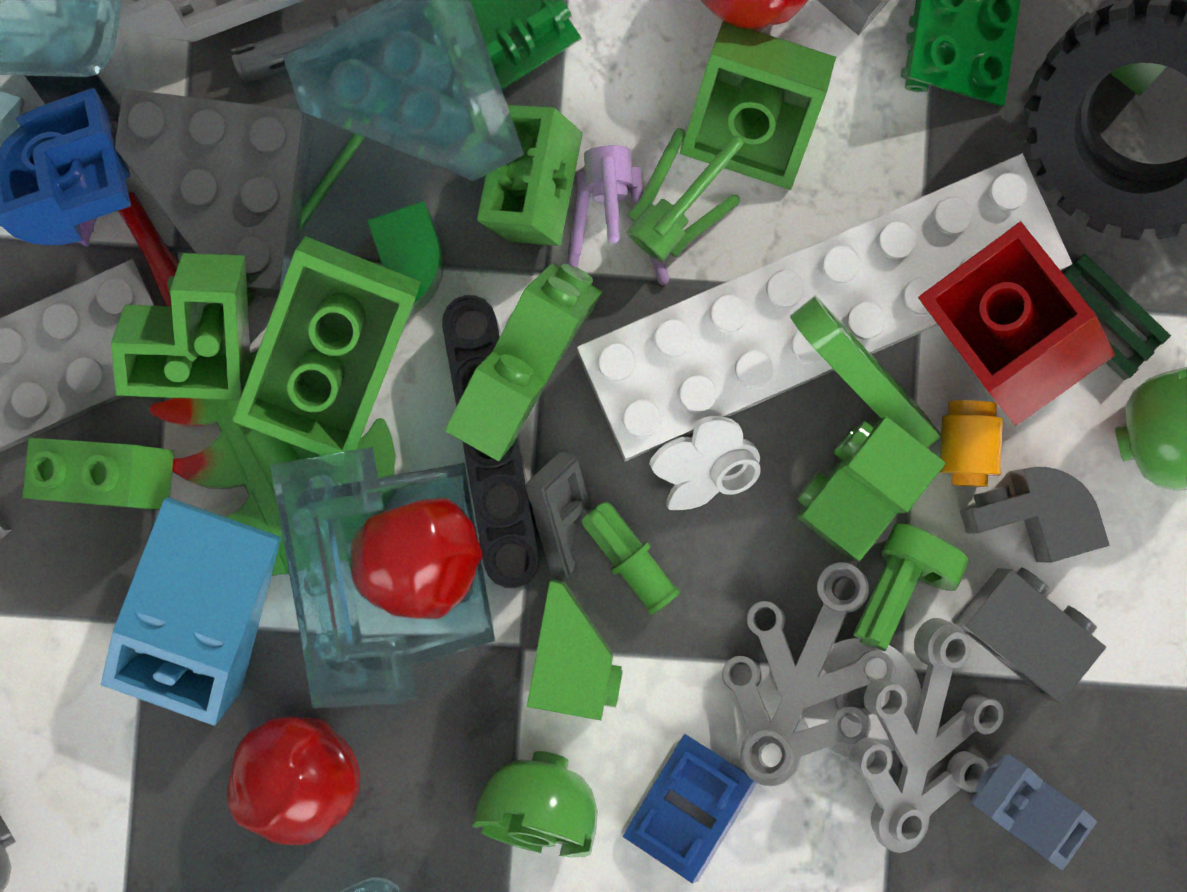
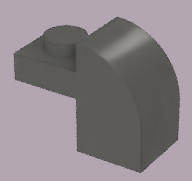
M1030 467L1009 471L1016 494L1011 495L1009 485L973 495L976 506L960 510L966 533H981L1024 520L1037 562L1053 563L1110 546L1100 511L1092 494L1078 479L1055 468Z

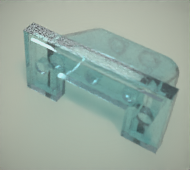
M373 447L270 465L313 708L399 704L415 699L416 692L411 666L495 641L482 561L479 562L475 578L467 595L447 615L439 619H414L390 615L363 598L355 589L351 578L350 547L356 531L364 525L365 521L377 514L422 499L448 498L460 507L475 526L465 463L378 478Z

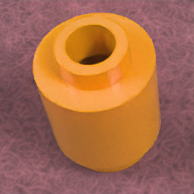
M976 400L949 401L948 415L942 416L940 459L946 462L940 473L952 474V486L988 487V476L1001 475L1003 418L997 417L996 402Z

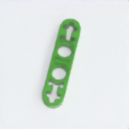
M814 295L790 315L791 320L809 344L880 418L887 416L926 448L942 437L920 406L817 296Z

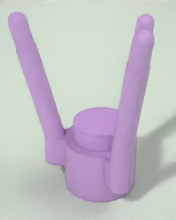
M618 145L599 146L584 152L585 170L576 172L577 197L567 264L578 267L590 193H592L593 201L604 203L608 241L613 244L619 241L618 202L626 200L628 198V190H630L635 206L643 194L641 168L632 167L631 151L627 147ZM650 256L659 284L667 285L669 276L664 261L659 262Z

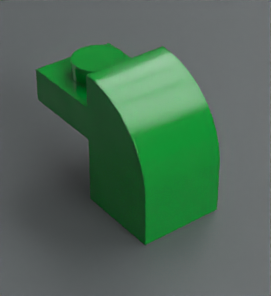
M425 201L367 220L382 266L421 281L409 316L424 308L434 297L441 283L444 270L443 250Z

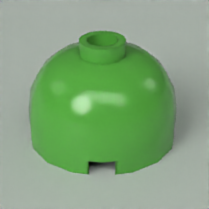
M1187 367L1161 373L1139 385L1132 392L1126 403V424L1115 427L1117 443L1123 462L1135 459L1144 478L1157 487L1174 491L1187 490Z
M535 751L532 761L514 760L500 767L485 783L478 799L472 826L474 828L483 826L481 834L504 844L528 851L541 853L542 847H554L555 844H562L559 856L570 858L586 857L591 855L597 829L598 810L592 789L584 778L567 769L569 762L567 758L550 752Z

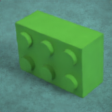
M305 236L294 252L232 422L350 466L417 296L421 281Z

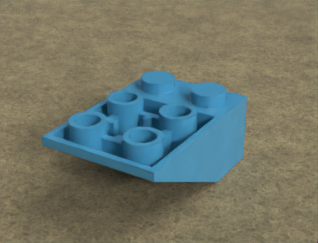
M166 497L163 500L113 629L100 685L215 726L241 695L281 537Z

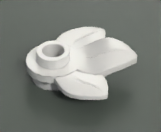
M708 416L700 419L694 428L692 438L679 437L665 443L649 462L653 472L658 477L675 484L667 497L666 506L669 510H686L700 507L709 502L719 491L727 495L743 492L757 481L761 472L759 465L760 455L755 445L751 441L743 439V431L738 423L722 416Z

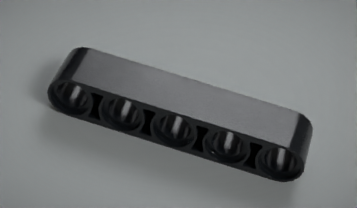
M463 295L454 299L446 307L442 317V328L456 407L466 389L468 376L493 352L501 336L499 322L492 306L485 299L476 295ZM468 311H478L487 317L485 333L475 340H464L458 337L455 331L458 318ZM519 434L500 461L481 457L476 448L462 441L483 563L487 575L495 584L504 588H517L525 585L536 576L540 567V553L533 513L525 488L527 479ZM498 485L513 487L519 497V505L516 512L505 519L493 517L486 507L488 492ZM509 543L521 545L529 556L528 569L518 578L504 576L496 565L498 551Z

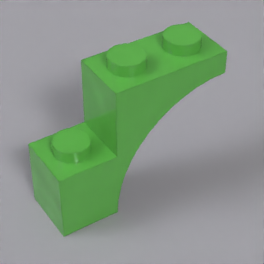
M552 262L524 289L493 352L476 368L445 432L493 459L501 460L515 442L551 375L580 328L593 312L603 293V290L592 285L593 279L589 274L570 264L558 266Z

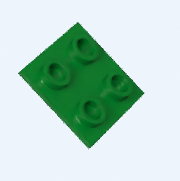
M425 0L419 4L483 102L582 39L569 19L572 15L563 0Z
M916 0L914 15L909 17L908 23L910 27L914 28V31L906 36V43L911 45V49L908 50L906 67L901 69L900 75L903 79H906L905 89L913 92H927L929 85L989 104L1004 107L1021 0Z

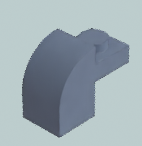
M1008 753L1007 755L1004 754L998 763L992 764L984 772L977 784L976 794L969 802L1062 871L1097 823L1083 808L1048 785L1031 769Z

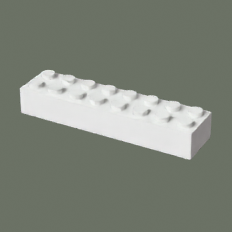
M1023 153L578 346V357L624 462L656 449L673 439L692 433L697 422L704 417L722 416L727 418L834 371L804 338L790 318L792 313L814 295L828 307L869 353L873 354L938 326L920 302L918 296L1020 221H1022L1060 270L1072 265Z

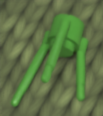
M682 128L676 129L640 200L627 214L628 218L634 223L626 233L634 243L659 262H663L669 254L677 258L692 240L740 203V197L738 195H731L683 230L689 222L684 213L742 147L744 143L742 137L735 136L674 205L665 199H661L655 206L653 202L685 137V131Z

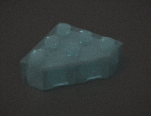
M383 0L284 57L300 111L339 129L471 181H475L525 155L470 0Z

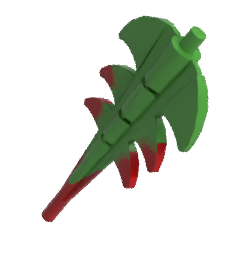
M128 192L131 206L118 210L141 249L165 305L171 306L170 289L179 261L163 242L135 192ZM258 350L250 353L251 362L246 382L249 377ZM172 398L150 406L149 410L153 416L170 424L183 427L218 424L221 434L212 445L197 454L185 458H173L172 471L188 482L208 489H232L245 486L249 495L247 500L237 511L226 518L281 537L272 576L299 571L322 559L336 583L351 576V559L344 546L352 541L356 531L364 525L368 518L383 512L394 486L396 455L392 436L384 419H376L369 431L361 437L351 465L348 466L232 422L240 400Z

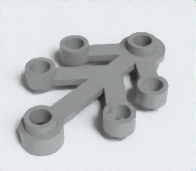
M844 562L834 563L825 568L819 576L817 591L824 604L797 665H795L783 632L786 625L784 611L778 605L769 601L757 602L749 609L747 614L748 627L760 639L781 696V701L772 721L757 688L762 678L761 668L758 663L745 656H735L729 659L723 667L722 676L724 683L734 691L749 732L741 744L740 762L745 773L753 781L761 785L776 786L789 781L796 774L802 756L840 742L855 744L859 740L867 738L870 734L871 721L869 716L863 710L856 707L841 708L835 713L832 721L795 732L806 708L869 686L873 681L867 677L865 668L871 659L881 658L886 663L887 672L883 679L892 682L895 677L896 667L894 661L887 654L876 650L864 653L857 663L820 676L847 613L858 610L868 598V580L852 564ZM845 578L852 579L856 586L854 595L848 600H839L835 595L836 584ZM764 609H772L776 614V623L772 629L762 631L757 625V616ZM746 663L751 669L752 676L746 685L739 686L733 680V670L737 665ZM851 713L859 716L862 722V729L855 737H847L841 730L842 719ZM770 743L776 744L782 753L780 762L774 767L767 766L762 760V750Z
M941 618L927 620L920 626L915 635V654L922 663L928 666L913 727L904 713L907 705V694L902 686L880 678L871 682L864 694L866 709L878 717L903 765L898 787L889 774L893 759L892 753L887 746L874 739L863 738L854 744L849 755L851 768L864 777L876 800L871 813V826L876 838L882 846L897 853L907 852L915 848L923 840L929 827L930 815L960 789L967 792H976L981 776L989 767L982 758L970 752L961 751L950 759L947 770L924 787L928 770L975 731L982 734H991L999 728L1003 720L1001 704L997 700L978 693L967 698L962 706V710L938 729L952 671L967 661L971 651L970 641L964 629ZM889 691V700L885 706L881 707L882 698ZM985 707V714L979 721L980 712ZM875 751L873 762L866 766L869 755ZM971 765L969 775L964 778L967 768Z

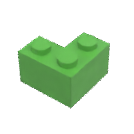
M182 253L170 289L171 306L124 305L111 340L116 396L240 400L251 362L245 255Z
M887 416L870 424L864 420L859 426L855 424L833 451L841 459L828 476L825 477L818 471L798 495L796 500L804 506L795 517L849 560L860 561L896 514L909 512L946 462Z

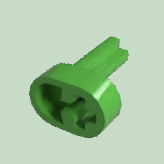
M894 524L881 552L882 557L887 561L853 634V636L860 639V643L868 647L874 646L882 651L887 650L917 581L920 580L942 590L955 591L969 563L968 557L956 547L920 528L908 524Z

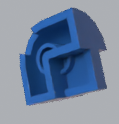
M94 88L36 107L15 118L20 127L0 147V226L13 237L39 245L59 246L83 241L80 228L81 223L131 206L126 178L131 177L129 168L115 149L117 133L107 110Z

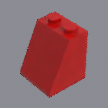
M1022 221L1018 222L918 296L920 302L1015 427L1115 356L1096 314Z

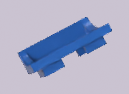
M684 734L622 837L690 883H696L701 878L757 782L753 781L741 768L724 759L689 735ZM670 790L714 817L716 821L712 828L704 825L666 800L665 798Z

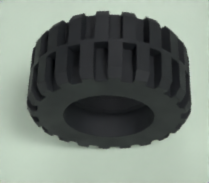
M1107 0L1093 13L1086 12L1075 21L1049 51L1046 59L1036 71L1029 87L1032 91V96L1024 106L1023 124L1031 127V133L1024 141L1029 160H1040L1042 166L1035 176L1044 191L1056 187L1062 194L1056 205L1069 216L1073 215L1077 209L1089 215L1090 219L1086 225L1087 227L1101 233L1104 232L1107 224L1122 227L1121 238L1140 240L1144 229H1155L1158 239L1178 236L1181 226L1187 223V156L1173 162L1149 164L1134 161L1119 154L1106 143L1096 128L1091 103L1099 83L1110 72L1124 65L1133 63L1160 64L1177 70L1187 77V0Z

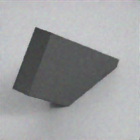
M560 451L525 484V488L550 573L567 578L573 572L575 565L570 549L576 526H583L582 519L589 511L590 501L577 455Z

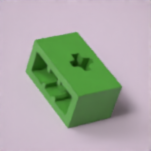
M500 105L477 221L508 242L561 246L583 132L555 107Z
M28 438L23 499L160 510L163 500L166 497L170 498L174 450L130 444Z

